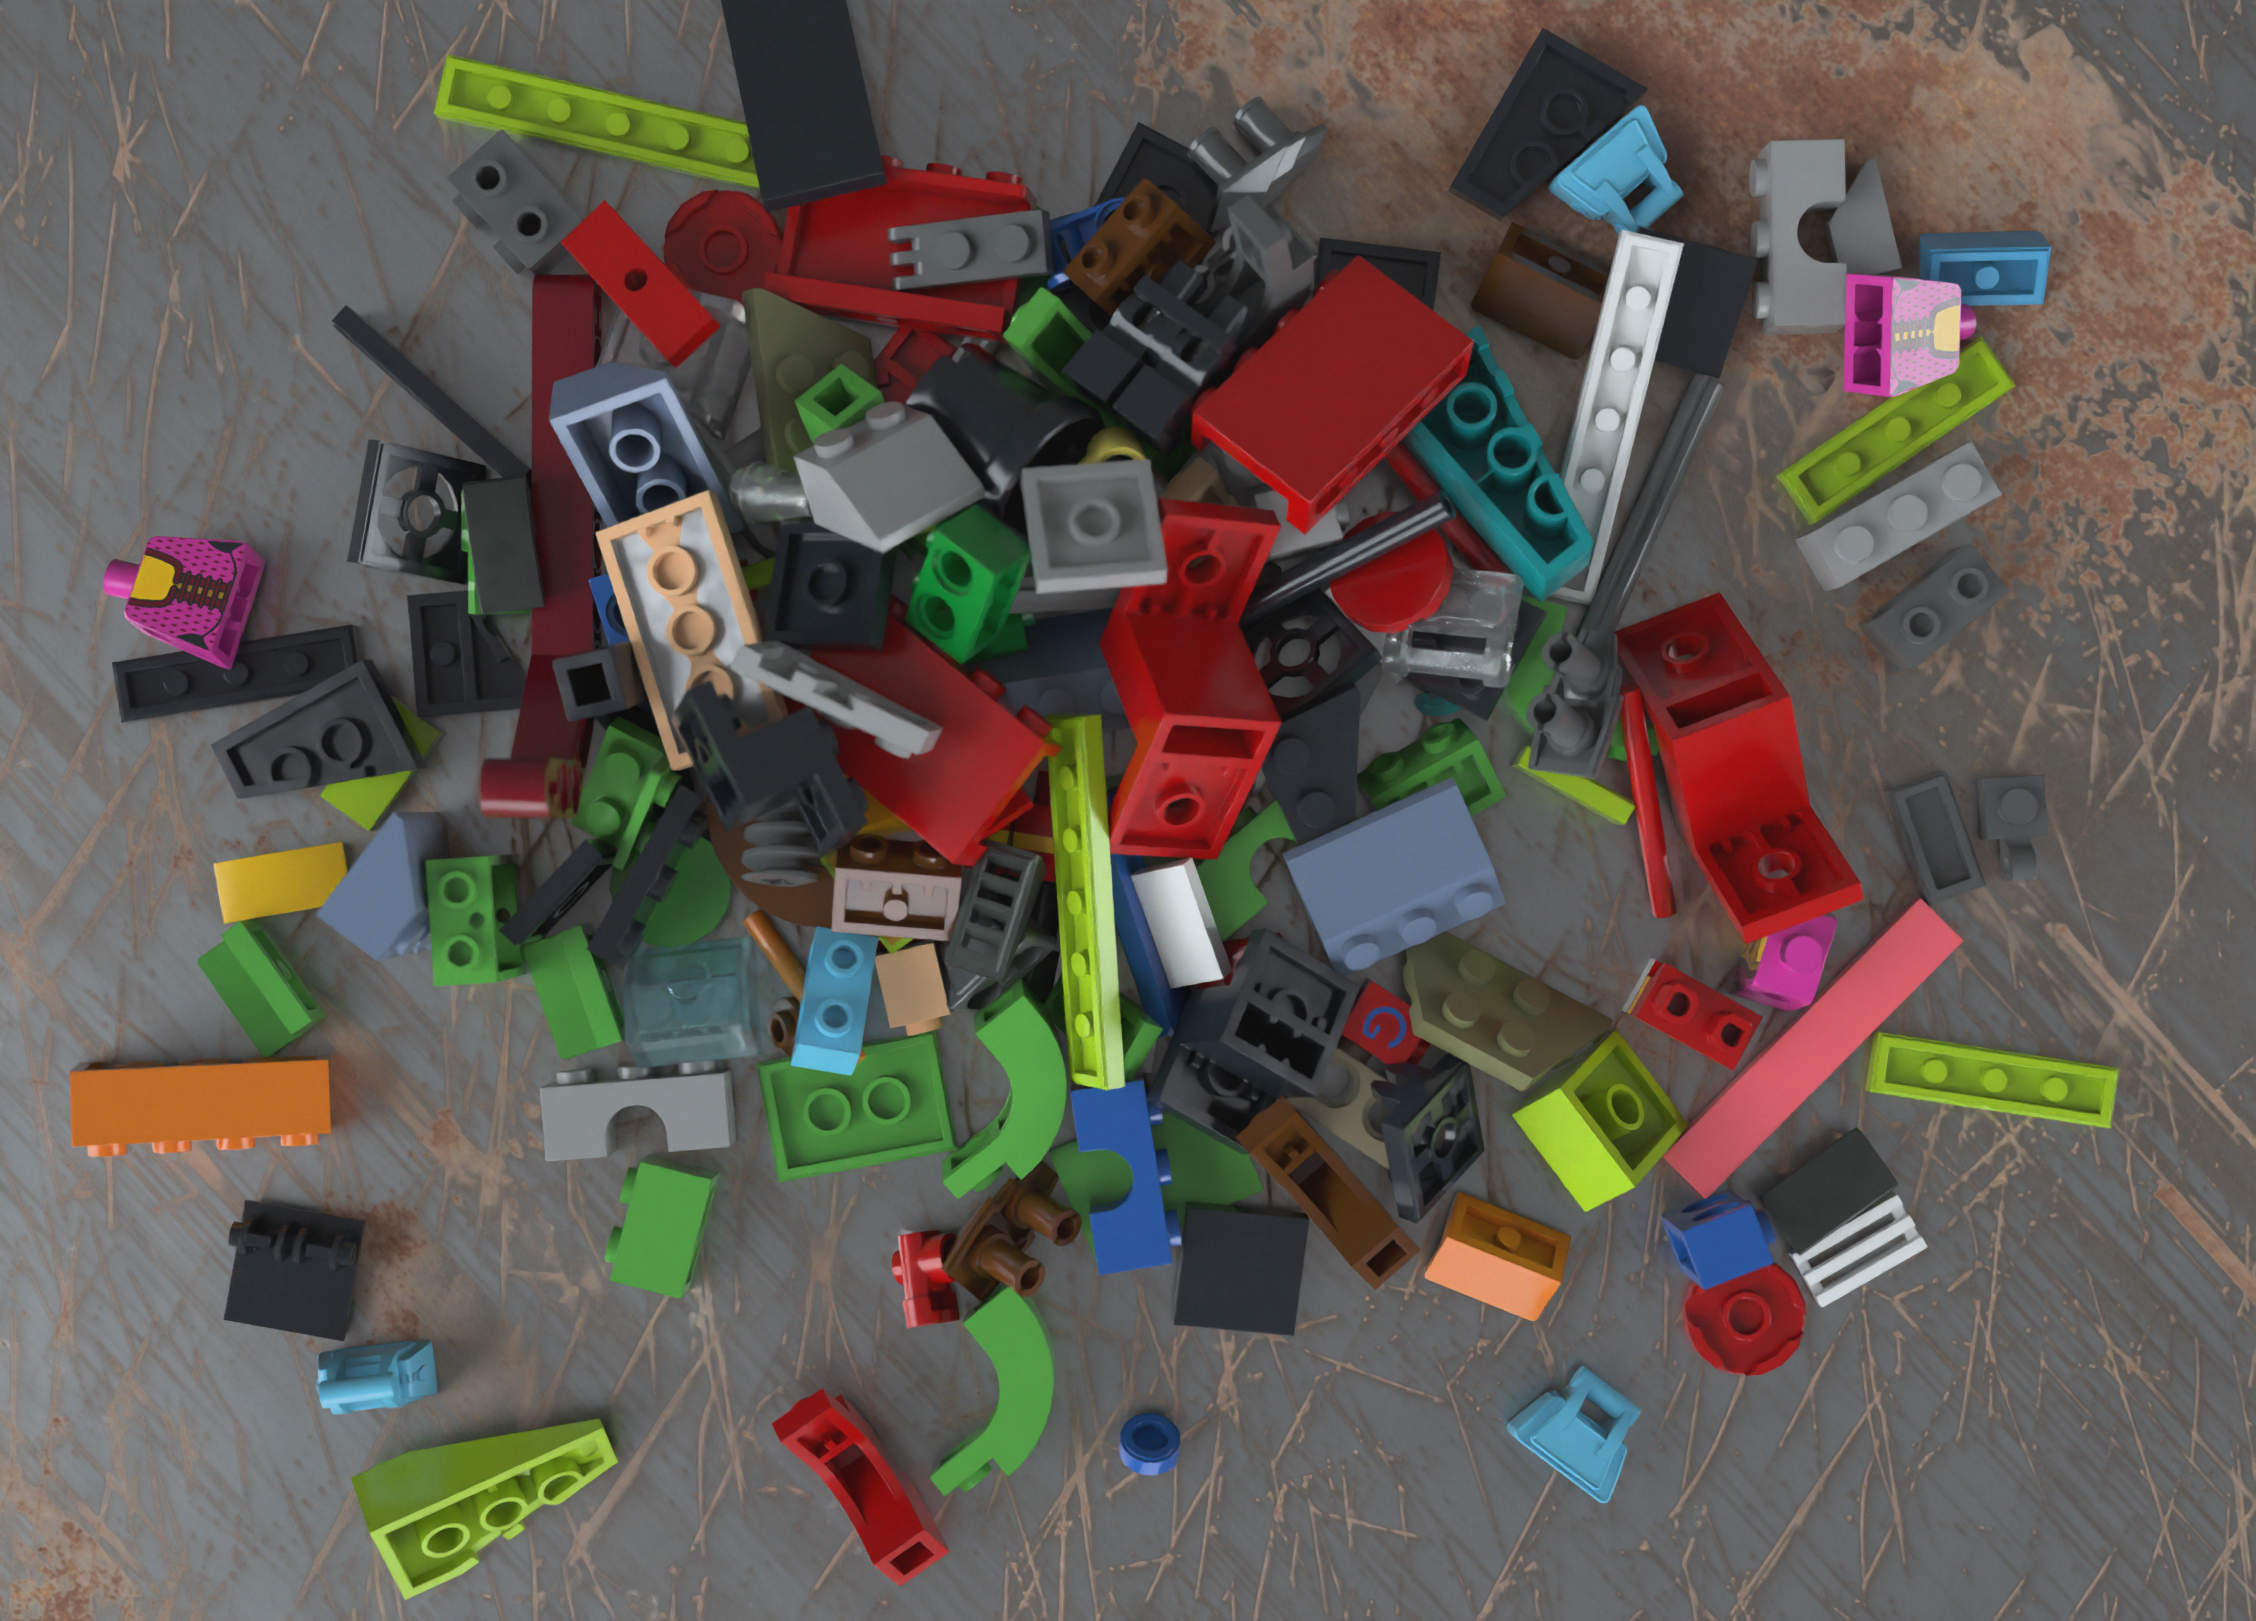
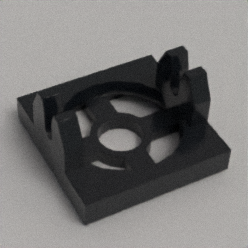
M369 439L347 562L362 564L364 567L387 570L393 573L465 585L468 569V552L461 551V490H463L464 482L483 480L486 465L382 440ZM407 468L417 469L414 489L406 492L401 499L383 495L386 483L394 474ZM438 475L448 485L454 502V511L446 509L443 500L435 493ZM423 495L433 505L434 518L428 528L418 531L410 523L408 510L413 500ZM380 514L397 518L399 526L406 533L402 556L394 552L383 539L378 526ZM441 528L450 529L447 540L436 553L423 558L427 538L437 534Z
M1319 588L1241 628L1254 660L1263 640L1267 637L1272 642L1270 648L1271 661L1259 670L1267 690L1272 688L1284 676L1293 678L1304 676L1314 687L1306 695L1291 698L1274 695L1269 692L1279 716L1351 680L1355 684L1383 659L1378 649ZM1303 617L1318 619L1307 630L1300 628L1286 630L1282 626L1283 623L1289 620ZM1334 635L1340 642L1341 656L1337 668L1328 674L1317 663L1320 656L1319 646ZM1295 639H1303L1310 643L1311 650L1304 662L1291 667L1280 663L1279 655L1285 644Z
M1448 1052L1432 1069L1412 1063L1389 1064L1385 1068L1388 1081L1374 1080L1370 1084L1372 1096L1383 1108L1391 1110L1380 1123L1390 1168L1389 1170L1387 1169L1388 1178L1393 1184L1398 1214L1400 1218L1416 1224L1422 1220L1485 1151L1470 1064ZM1446 1093H1448L1452 1104V1110L1448 1115L1444 1114L1441 1100ZM1425 1116L1426 1127L1422 1134L1421 1143L1419 1146H1413L1411 1131ZM1445 1125V1136L1439 1149H1435L1437 1134L1441 1127Z

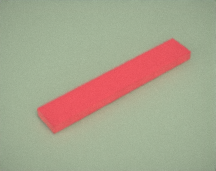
M1915 897L1813 999L1812 1003L1807 1005L1689 1124L1662 1158L1704 1199H1707L1963 940L1921 898Z

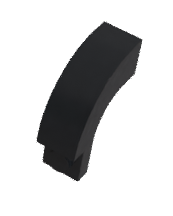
M622 642L573 653L552 660L568 722L594 717L607 732L609 725L620 716L661 737L631 642ZM689 767L676 770V773L683 776L681 785L695 792ZM661 807L657 817H661L666 809Z

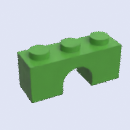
M1273 799L1258 813L1249 805L1238 814L1228 835L1229 838L1225 841L1217 860L1193 858L1222 943L1269 903L1256 888L1250 875L1251 859L1257 848L1264 842L1274 838H1286L1298 845L1276 799ZM1355 814V819L1344 825H1347L1353 821L1358 820L1359 817Z

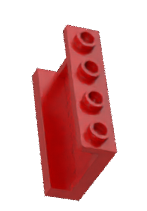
M881 155L887 179L886 185L788 207L777 273L766 272L764 290L821 316L1009 344L1002 335L1010 327L1012 318L1018 310L1024 278L909 292L892 291L891 279L903 275H914V266L890 267L889 254L911 251L912 242L903 244L889 243L887 229L1036 210L1037 199L1028 186L1022 185L1023 179L1019 176L1005 172L989 171L986 173L985 179L962 176L963 170L942 163H928L926 171L903 168V161Z
M1357 255L1341 272L1338 269L1330 271L1319 283L1314 297L1301 310L1296 307L1290 309L1277 324L1273 336L1260 349L1255 346L1248 349L1236 363L1232 376L1218 389L1215 386H1211L1199 396L1191 410V417H1193L1191 444L1202 451L1210 442H1214L1288 500L1286 521L1306 535L1466 376L1474 341L1361 256Z
M891 594L882 651L813 650L808 657L943 727L932 751L920 755L911 753L909 758L897 756L874 742L875 735L856 726L850 729L838 725L823 717L818 712L819 709L800 700L782 696L789 715L810 706L817 721L824 719L829 724L838 742L839 754L835 757L843 772L849 777H853L863 789L952 864L974 867L988 848L981 841V838L1042 758L1046 755L1056 757L1062 746L1049 736L1054 726L1046 718L1023 704L1020 710H1017L1001 697L1007 688L997 678L979 666L971 672L907 623L904 619L909 606Z

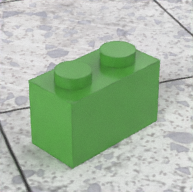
M648 1155L642 1159L638 1168L629 1167L620 1195V1202L629 1204L623 1228L614 1226L605 1254V1262L614 1264L610 1281L682 1299L691 1287L720 1172L653 1155Z

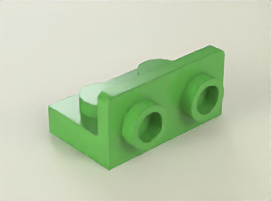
M618 716L607 729L581 795L578 815L573 817L570 823L618 848L612 866L622 871L629 866L638 854H641L658 824L655 820L660 808H667L683 781L682 775L676 773V770H671L661 737Z
M1461 718L1431 726L1417 741L1397 752H1388L1376 757L1371 761L1367 769L1357 774V783L1370 800L1375 812L1451 777L1456 782L1471 817L1507 797L1479 739Z

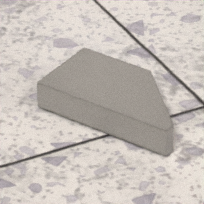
M1876 158L1867 160L1861 165L1846 192V201L1833 211L1824 226L1832 262H1847V273L1885 275L1897 272L1902 268Z

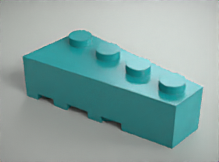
M1479 323L1465 334L1474 341L1466 376L1401 440L1440 489L1448 495L1458 511L1533 596L1542 603L1588 566L1594 541L1559 474L1554 473L1541 448L1542 441L1532 423H1528L1514 396V388L1504 369L1499 368L1489 348V341Z

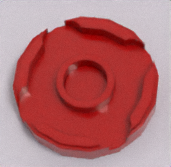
M715 189L702 191L682 203L667 223L663 246L664 264L706 309L721 313L744 310L742 292L752 288L763 289L766 272L777 273L783 234L772 214L766 212L764 205L750 194L736 190L719 191Z
M1386 511L1363 519L1345 533L1341 541L1397 512ZM1433 529L1330 582L1332 597L1353 623L1370 632L1397 633L1409 629L1407 625L1415 623L1420 618L1424 621L1435 613L1449 592L1453 573L1451 555L1443 538Z
M1776 1262L1706 1290H1703L1693 1280L1690 1282L1683 1302L1684 1329L1693 1348L1718 1370L1736 1375H1763L1782 1366L1799 1348L1804 1334L1802 1330L1805 1324L1806 1301L1796 1280Z

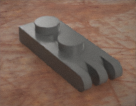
M1043 209L887 229L889 243L903 244L912 242L911 251L889 254L890 267L914 266V275H903L891 279L892 291L909 292L1054 274L1049 212Z

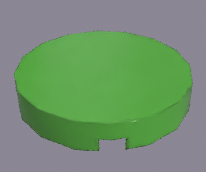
M702 835L692 850L685 847L675 867L679 874L670 893L661 904L657 902L646 924L648 929L643 941L647 944L673 948L695 943L717 929L728 912L734 885L724 871L711 840ZM639 854L624 871L613 866L609 887L612 903L637 861Z

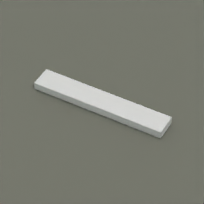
M1620 230L1559 475L1594 541V546L1588 566L1550 595L1551 597L1590 605L1595 596L1684 243Z

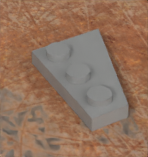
M778 640L742 645L731 667L732 670L763 683L781 695L800 700L819 709L818 712L823 717L838 725L850 729L856 726L875 735L874 742L877 745L903 758H909L911 753L920 755L932 751L943 730V727Z

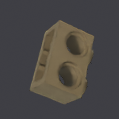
M1341 1035L1330 1065L1338 1064L1348 1069L1350 1083L1347 1089L1338 1096H1326L1319 1092L1317 1097L1285 1099L1294 1108L1389 1170L1382 1130L1372 1127L1368 1120L1369 1109L1376 1102L1372 1096L1370 1084L1374 1080L1388 1081V1079L1366 1065L1372 1056L1371 1053ZM1420 1122L1412 1129L1411 1136L1420 1124Z

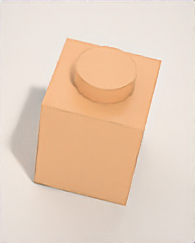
M936 940L901 948L892 955L888 951L875 956V966L890 1029L905 1025L907 1036L942 1028L941 1017L950 1015L954 1011L946 1005L947 997Z

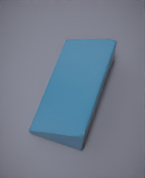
M2039 231L1924 233L1920 235L1919 242L1920 279L1958 284L1962 290L1961 303L1968 306L2043 304L2051 245Z

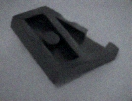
M468 590L407 595L417 717L427 718L520 710L526 678L487 615L468 613Z
M1352 680L1279 716L1282 723L1261 765V770L1299 846L1355 819L1361 694Z

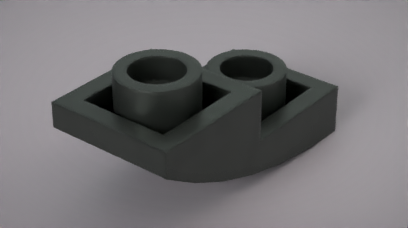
M526 474L464 482L463 496L467 529L482 615L544 607L546 596L535 544L537 530Z

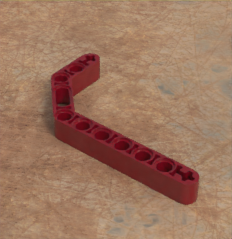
M536 274L533 279L532 509L537 530L535 544L546 601L544 607L531 608V658L510 758H485L481 766L480 804L485 818H572L578 815L595 718L589 717L568 722L552 660L561 656L602 647V621L588 581L602 575V552L595 533L602 530V517L552 427L549 416L554 382L603 365L602 288L589 274Z

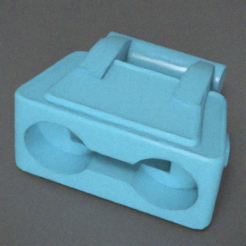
M1643 105L1636 106L1548 184V191L1590 220L1599 221L1602 217L1614 226L1618 235L1620 230L1635 233L1638 225L1648 228L1684 196L1681 188L1669 177L1663 165L1667 160V152L1648 109ZM1643 183L1652 192L1629 211L1622 199L1639 184Z
M430 1340L338 1349L322 1352L317 1356L319 1378L316 1380L317 1393H319L322 1408H330L333 1415L374 1408L404 1407L410 1402L420 1400L422 1396L438 1394L433 1345Z
M1581 1366L1571 1378L1569 1385L1558 1394L1554 1390L1546 1392L1511 1419L1507 1424V1431L1597 1501L1606 1503L1611 1499L1627 1455L1626 1444L1622 1443L1628 1428L1639 1417L1641 1408L1588 1368ZM1585 1398L1610 1416L1601 1426L1579 1410Z

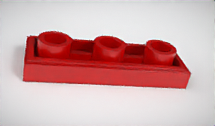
M605 200L560 242L663 357L676 369L721 327L718 321Z

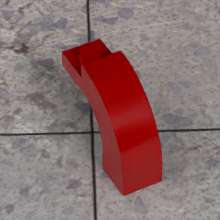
M821 1388L813 1395L799 1400L792 1406L790 1411L771 1423L780 1443L806 1463L824 1481L837 1498L855 1527L872 1564L899 1587L950 1552L935 1521L910 1479L878 1434L842 1394L833 1398L826 1390Z

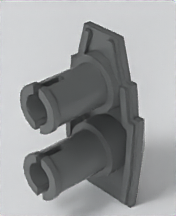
M1259 96L1248 101L1234 117L1235 121L1232 122V125L1237 130H1240L1262 153L1251 162L1247 163L1223 138L1221 132L1216 127H1211L1201 133L1190 145L1187 155L1218 185V192L1207 222V229L1210 232H1214L1231 226L1228 208L1247 194L1262 210L1281 196L1290 180L1312 164L1321 149L1328 128L1323 124L1304 133L1300 131L1292 133Z
M1581 630L1576 638L1568 633L1567 637L1563 632L1557 633L1546 641L1542 649L1544 664L1554 671L1550 686L1544 685L1543 692L1536 695L1530 701L1526 711L1527 721L1534 728L1528 768L1536 771L1597 779L1610 746L1624 700V696L1619 695L1623 669L1617 667V635L1615 633Z

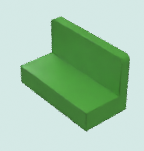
M258 918L241 920L221 934L224 941L202 955L197 961L202 972L263 1057L273 1056L327 1018V1015Z
M592 922L564 930L551 937L528 944L523 948V954L559 1056L564 1060L612 1045L632 1036L606 961L586 949L595 934Z

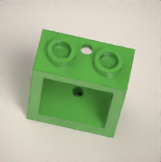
M519 854L425 860L434 987L497 983L527 974L526 960L523 954L525 944L514 945L499 931L505 923L500 922L497 918V913L502 908L509 911L511 918L522 907Z

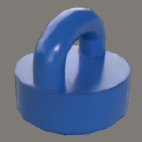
M1142 1413L1133 1416L1124 1424L1120 1432L1119 1455L1129 1469L1142 1475H1159L1175 1467L1180 1451V1432L1172 1421L1156 1413Z

